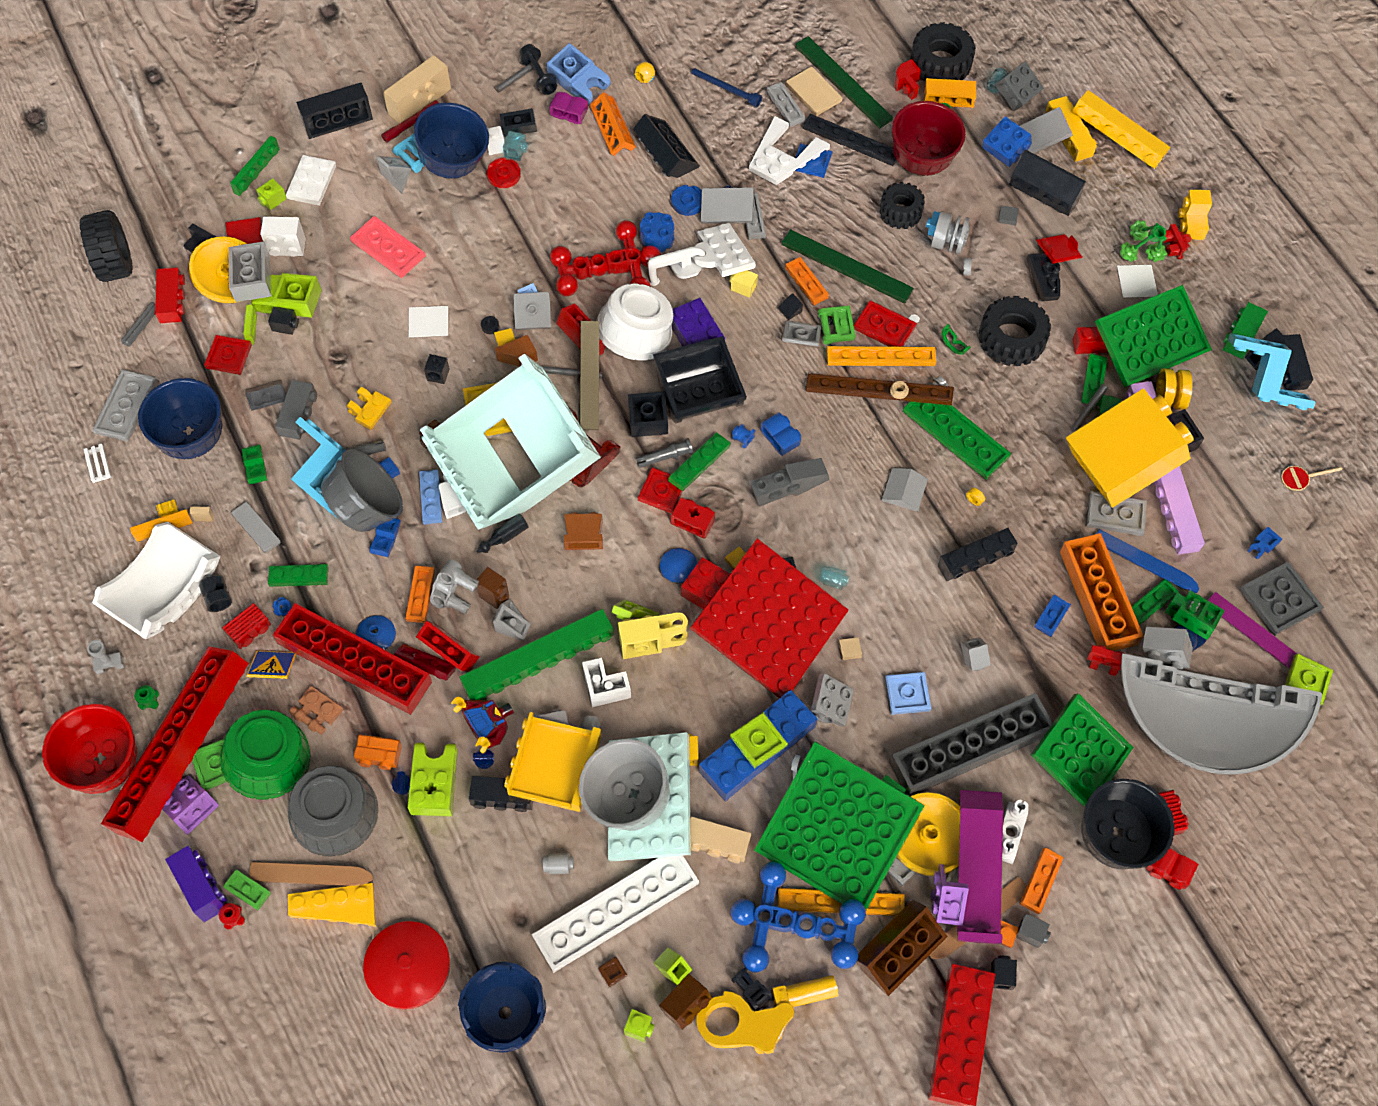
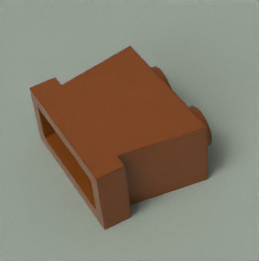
M596 512L564 514L567 535H564L565 550L603 549V537L601 534L603 525L602 514Z

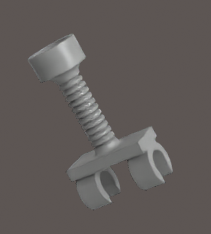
M93 640L88 644V653L95 657L92 659L96 674L105 673L104 669L116 667L117 670L125 668L122 662L125 660L120 652L107 655L105 653L106 647L100 640Z

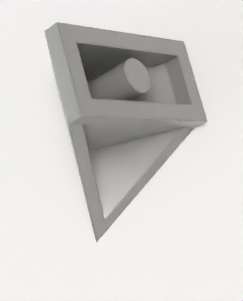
M378 156L377 160L381 175L403 194L411 167L401 158Z
M511 599L500 604L493 620L495 632L520 641H524L531 625Z

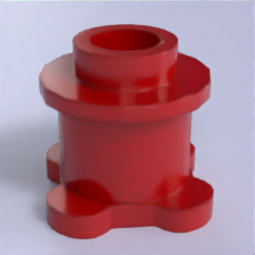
M229 903L220 909L219 919L224 924L225 929L231 930L234 926H242L245 923V918L241 914V906Z

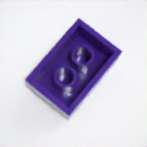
M701 298L672 309V330L682 347L721 336L724 337Z
M186 846L166 858L165 860L193 913L204 923L218 915L227 899L222 890H219L216 884L218 882L207 869L208 864L203 855H200L197 849L193 851L189 846Z

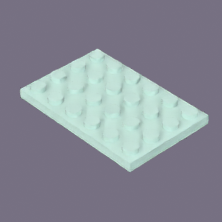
M685 732L627 738L644 742L658 753L667 770L670 795L663 813L649 826L632 831L608 827V860L612 862L691 855L689 734ZM630 790L629 798L637 799V794L640 793L639 790Z

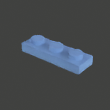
M438 469L419 471L423 524L443 523Z

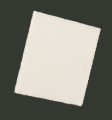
M1152 265L1117 266L1123 298L1154 297L1158 295Z
M448 306L409 307V337L448 336Z

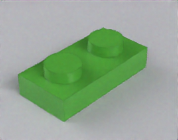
M237 869L223 886L224 889L257 911H259L271 894L270 891Z

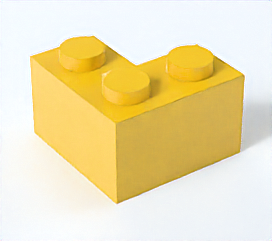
M1189 190L1187 196L1183 199L1182 207L1178 210V218H1181L1180 232L1190 234L1192 239L1204 240L1209 231L1207 214L1212 206L1210 190Z

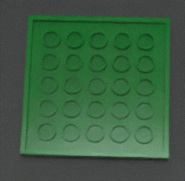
M815 741L754 851L772 862L780 863L785 870L839 903L843 904L849 899H856L864 905L867 911L925 805Z

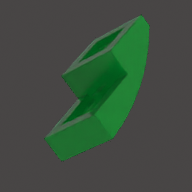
M261 445L243 448V462L249 485L267 481Z

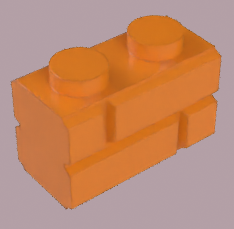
M359 735L354 758L362 767L377 765L380 769L391 770V768L398 767L402 744L400 740Z

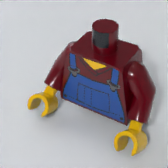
M455 697L451 704H457V706L453 710L457 713L463 709L464 719L477 739L475 746L481 745L482 747L480 752L484 753L487 748L500 745L508 729L505 718L514 713L510 704L506 703L498 708L493 700H464L461 697Z

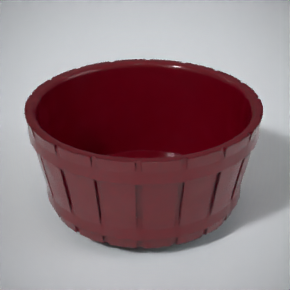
M917 101L903 107L896 114L892 125L893 153L898 163L905 170L921 176L935 175L945 170L951 164L953 158L960 152L965 142L966 130L961 118L951 108L933 101Z

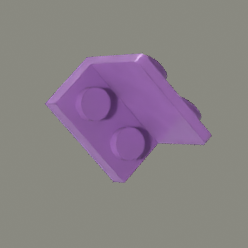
M187 775L178 782L162 810L188 835L219 805L194 779Z
M939 864L938 871L934 872L933 882L936 884L935 890H931L932 914L936 915L937 923L962 926L969 890L968 884L946 882L944 864Z

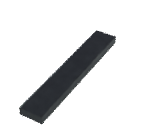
M811 113L803 124L802 129L891 166H894L897 161L893 153V147Z

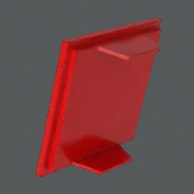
M1066 234L1036 239V242L1053 264L1083 258L1078 251V242L1073 235L1069 238Z

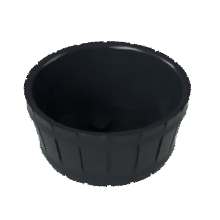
M1122 778L1108 781L1092 793L1083 812L1081 833L1088 851L1102 864L1115 869H1140L1156 863L1165 856L1174 839L1175 825L1167 802L1154 788L1137 780ZM1114 827H1116L1117 829L1121 828L1123 830V832L1121 833V835L1123 836L1122 838H1120L1119 836H1113V833L1115 832L1113 829Z

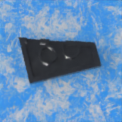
M1045 253L1029 254L1026 260L1041 300H1058L1060 298V264H1053Z

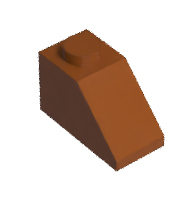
M528 335L495 348L497 361L520 367L523 364L519 357L523 354H526L535 362L538 361L537 351Z

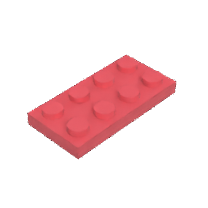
M375 216L350 237L352 243L401 279L426 257L424 251Z

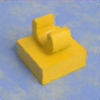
M175 499L156 505L159 518L179 512Z

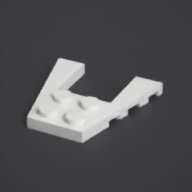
M776 116L749 165V171L775 185L791 176L796 169L806 166V163L811 159L814 160L819 157L820 153L824 150L828 151L830 149L829 143L817 137L797 158L773 147V144L789 128L788 122Z

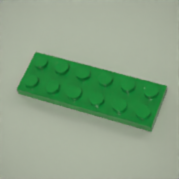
M909 402L903 408V412L985 480L1003 465L1012 454L952 405Z

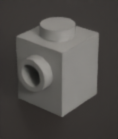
M980 637L961 643L964 663L972 671H979L991 665L987 643Z

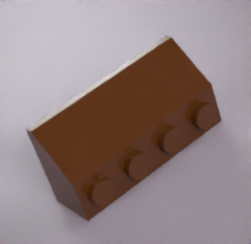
M912 900L858 953L856 963L889 996L948 936L936 922L929 909L921 903Z

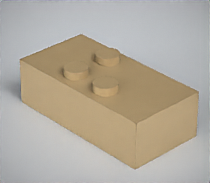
M433 55L385 90L383 94L388 115L400 124L451 90L447 65Z

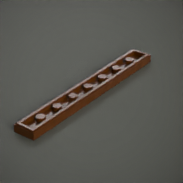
M808 373L806 392L952 405L954 387L905 382L909 388L908 395L905 398L897 399L890 393V388L896 381Z

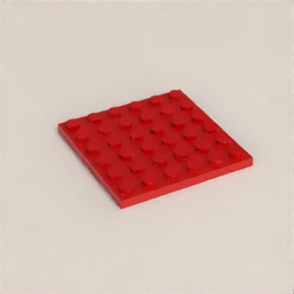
M757 538L690 629L780 699L788 691L795 688L849 609Z

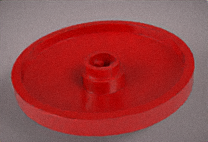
M414 921L395 923L378 933L368 946L363 962L364 979L375 998L384 1005L402 1010L418 1008L433 1000L445 986L450 972V954L442 937L430 926Z

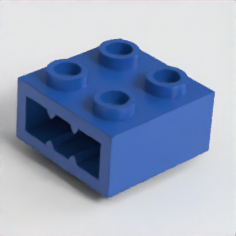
M1005 116L983 140V149L1010 167L1020 159L1024 150L1030 148L1032 144L1031 134Z

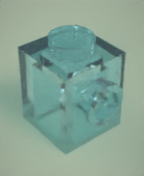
M509 131L503 145L504 158L521 161L524 152L526 153L528 149L526 135Z

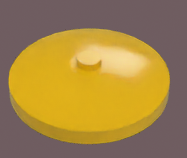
M214 237L202 242L195 248L189 262V275L192 283L201 294L217 302L237 303L229 288V247L245 245V242L231 237Z
M937 793L913 795L911 797L924 804L925 807L897 858L906 867L922 875L934 876V872L939 869V864H944L945 874L950 873L959 867L960 806L950 798Z

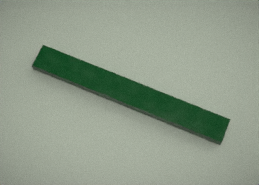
M809 36L796 43L795 48L879 129L892 122L893 116Z
M791 229L782 241L783 246L904 304L914 290L913 287Z

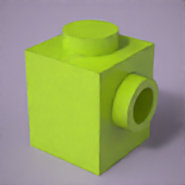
M273 178L256 189L259 203L270 210L287 199L283 187Z
M667 948L654 962V965L663 976L676 985L692 971V968L684 958L670 948Z
M632 1009L624 1028V1035L645 1043L646 1038L651 1037L655 1027L652 1024V1017Z

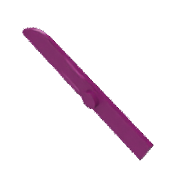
M1217 592L1210 597L1208 601L1225 610L1222 615L1223 619L1290 669L1293 657L1297 654L1295 651Z

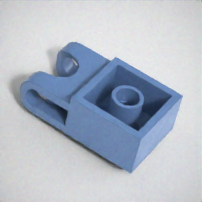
M570 43L547 62V73L554 74L556 82L574 97H582L587 100L588 105L593 101L592 92L589 90L591 87H599L605 90L611 85L609 76Z

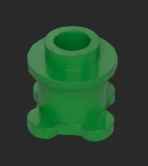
M147 685L141 686L136 690L134 697L137 703H139L138 707L141 710L146 708L156 709L159 706L157 702L159 692Z

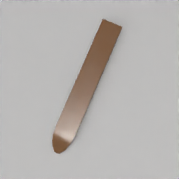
M251 862L249 878L255 882L358 886L373 881V875L370 872L354 866Z
M1019 876L1002 889L1001 915L1022 899L1027 885ZM957 925L946 932L948 937L929 955L932 959L945 958L966 943L957 942Z

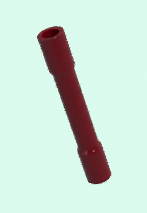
M434 100L397 126L382 133V139L386 143L399 136L400 133L413 126L425 109L439 102Z

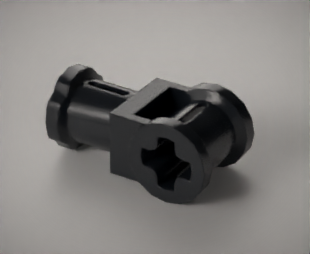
M743 968L731 981L737 983L743 990L742 996L753 1011H759L766 1003L772 1002L774 997L758 980L754 981L750 977L746 968Z

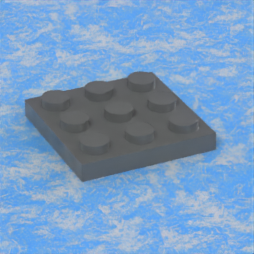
M1289 562L1276 567L1240 588V591L1274 636L1320 612L1324 608Z

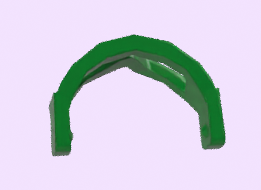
M949 324L941 331L942 339L952 352L964 355L970 350V346H967L961 340L957 341V335L952 331ZM948 332L953 336L952 344H961L964 347L962 350H958L951 345L946 337Z

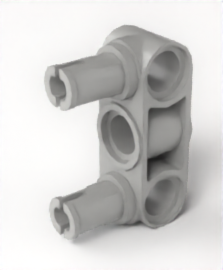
M448 560L433 584L430 602L437 608L451 607L465 615L471 604L458 598L454 592L458 584L474 592L479 581L466 575L462 571V566L457 561Z

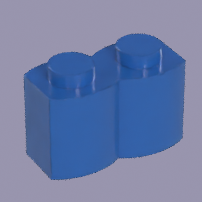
M780 412L761 423L760 430L763 435L772 443L781 456L800 445V432L790 426L788 417L783 416Z

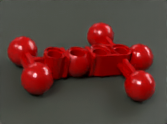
M624 220L616 226L615 234L620 241L624 242L625 249L605 253L606 256L595 254L590 259L588 256H579L574 259L572 265H569L572 259L571 252L565 246H557L550 253V261L559 271L560 277L556 282L557 291L562 296L569 297L574 295L578 289L576 278L584 280L587 277L592 278L591 274L602 276L607 272L609 274L631 272L632 281L630 284H642L651 287L648 279L642 276L641 263L648 267V261L653 257L660 256L661 253L657 247L652 245L643 247L641 251L635 248L634 238L637 235V228L633 222Z

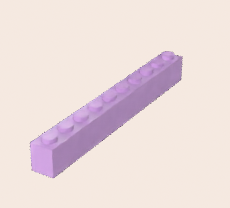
M1152 381L1130 385L1125 393V399L1143 388L1152 399L1155 398L1156 393ZM1180 466L1154 481L1156 496L1160 499L1161 512L1165 515L1166 528L1171 533L1172 546L1176 549L1177 555L1199 552L1205 544Z

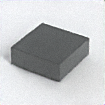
M1002 205L999 223L1016 226L1019 208Z

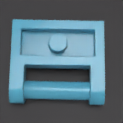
M414 134L393 148V153L407 162L415 173L421 171L424 165L418 155ZM408 149L419 160H413L404 150Z

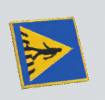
M256 651L247 677L287 679L296 654L293 652Z

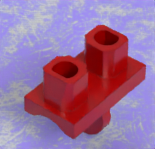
M1171 224L1169 229L1166 230L1165 237L1167 240L1163 242L1170 243L1166 247L1167 255L1183 259V253L1190 246L1191 235L1179 232L1176 224Z

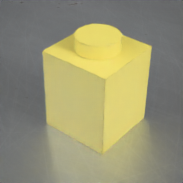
M748 270L732 274L729 280L731 291L750 298L757 286L758 274Z

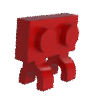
M1092 645L1087 655V660L1091 661L1089 668L1097 670L1099 664L1110 666L1108 674L1116 676L1119 669L1121 670L1122 654L1126 653L1108 650L1101 645Z

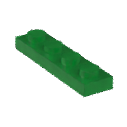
M270 136L230 182L234 194L241 196L248 189L252 181L258 177L263 168L268 165L269 161L277 155L280 149L275 137Z
M716 432L669 476L668 481L683 492L730 447L731 442Z

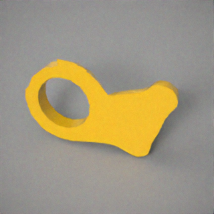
M724 991V995L713 997L709 1001L708 1006L697 1014V1028L704 1041L715 1048L751 1046L755 1048L758 1054H770L774 1052L776 1044L782 1039L786 1025L794 1017V1008L789 1003H780L774 1008L754 1012L740 995ZM720 1007L732 1008L739 1015L737 1028L726 1036L714 1035L707 1028L709 1015Z

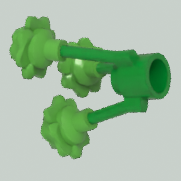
M1135 221L1130 226V235L1133 236L1135 241L1139 240L1141 242L1137 245H1131L1128 242L1122 244L1121 257L1133 262L1137 260V250L1148 241H1159V243L1154 245L1150 244L1145 252L1149 260L1154 262L1163 261L1165 259L1164 256L1167 255L1165 246L1162 245L1167 240L1165 228L1158 223L1148 227L1145 221Z

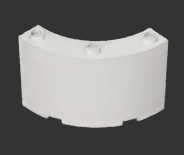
M169 522L155 525L145 547L138 557L129 564L128 568L113 580L97 587L93 604L144 639H148L164 630L163 626L168 622L174 623L201 594L200 582L213 575L221 556Z

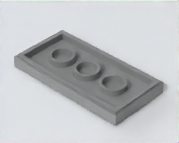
M121 370L92 430L94 434L129 442L139 421L138 412L141 403L147 397V394L155 388L157 383L156 377Z

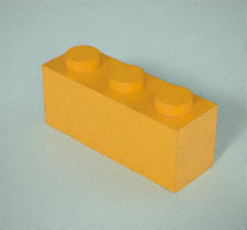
M926 78L924 101L948 103L951 107L974 108L976 81Z

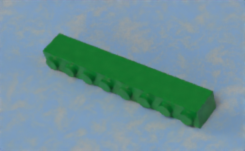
M601 609L460 676L461 684L469 700H485L486 696L493 693L498 694L509 685H517L528 676H536L547 667L552 668L564 659L573 658L580 651L590 650L595 644L610 640L614 636L613 627L604 610Z

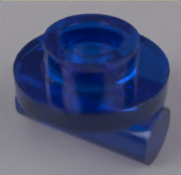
M488 749L484 753H481L479 750L477 753H473V761L478 768L488 769L494 764V753Z
M403 771L397 772V776L392 781V788L399 795H405L410 790L411 778L405 775Z

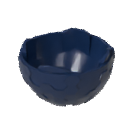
M495 962L482 967L461 991L457 1005L459 1006L461 1022L467 1037L477 1046L499 1053L514 1051L529 1043L543 1023L546 1013V1000L543 995V987L538 978L525 968L519 966V964L510 962ZM505 1007L510 1008L511 1016L507 1019L500 1018V1010Z

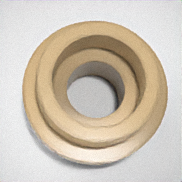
M896 381L890 388L891 395L897 399L905 398L909 392L908 386L903 381Z

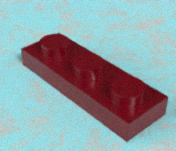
M404 643L394 652L395 656L436 676L438 679L447 681L456 670V667L450 662Z

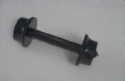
M532 44L523 46L520 50V60L526 66L531 63L539 78L536 81V88L544 95L552 94L557 89L556 77L551 73L545 74L540 67L538 60L541 57V51Z

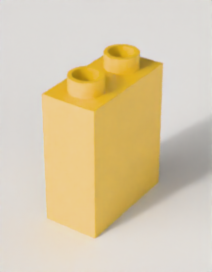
M1144 388L1066 437L1072 455L1111 508L1191 459L1187 444L1194 441L1190 431L1183 422L1173 426L1167 416L1172 414V411L1161 395L1152 399Z

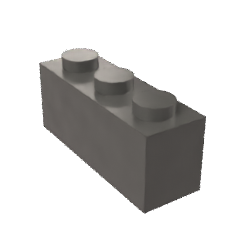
M291 380L275 425L279 436L300 440L302 433L306 432L295 422L299 417L305 421L311 417L313 402L317 400V391H315L312 383Z

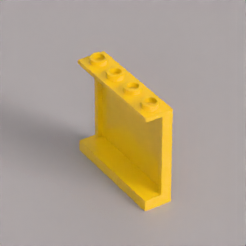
M530 712L528 718H525L523 721L522 730H524V733L517 741L516 749H518L517 756H513L510 767L513 768L511 775H507L505 780L508 795L580 812L582 808L579 794L580 775L588 759L599 748L602 737L601 729L593 727L591 731L534 717L533 712Z

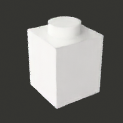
M501 127L488 128L489 144L487 149L489 155L506 152Z

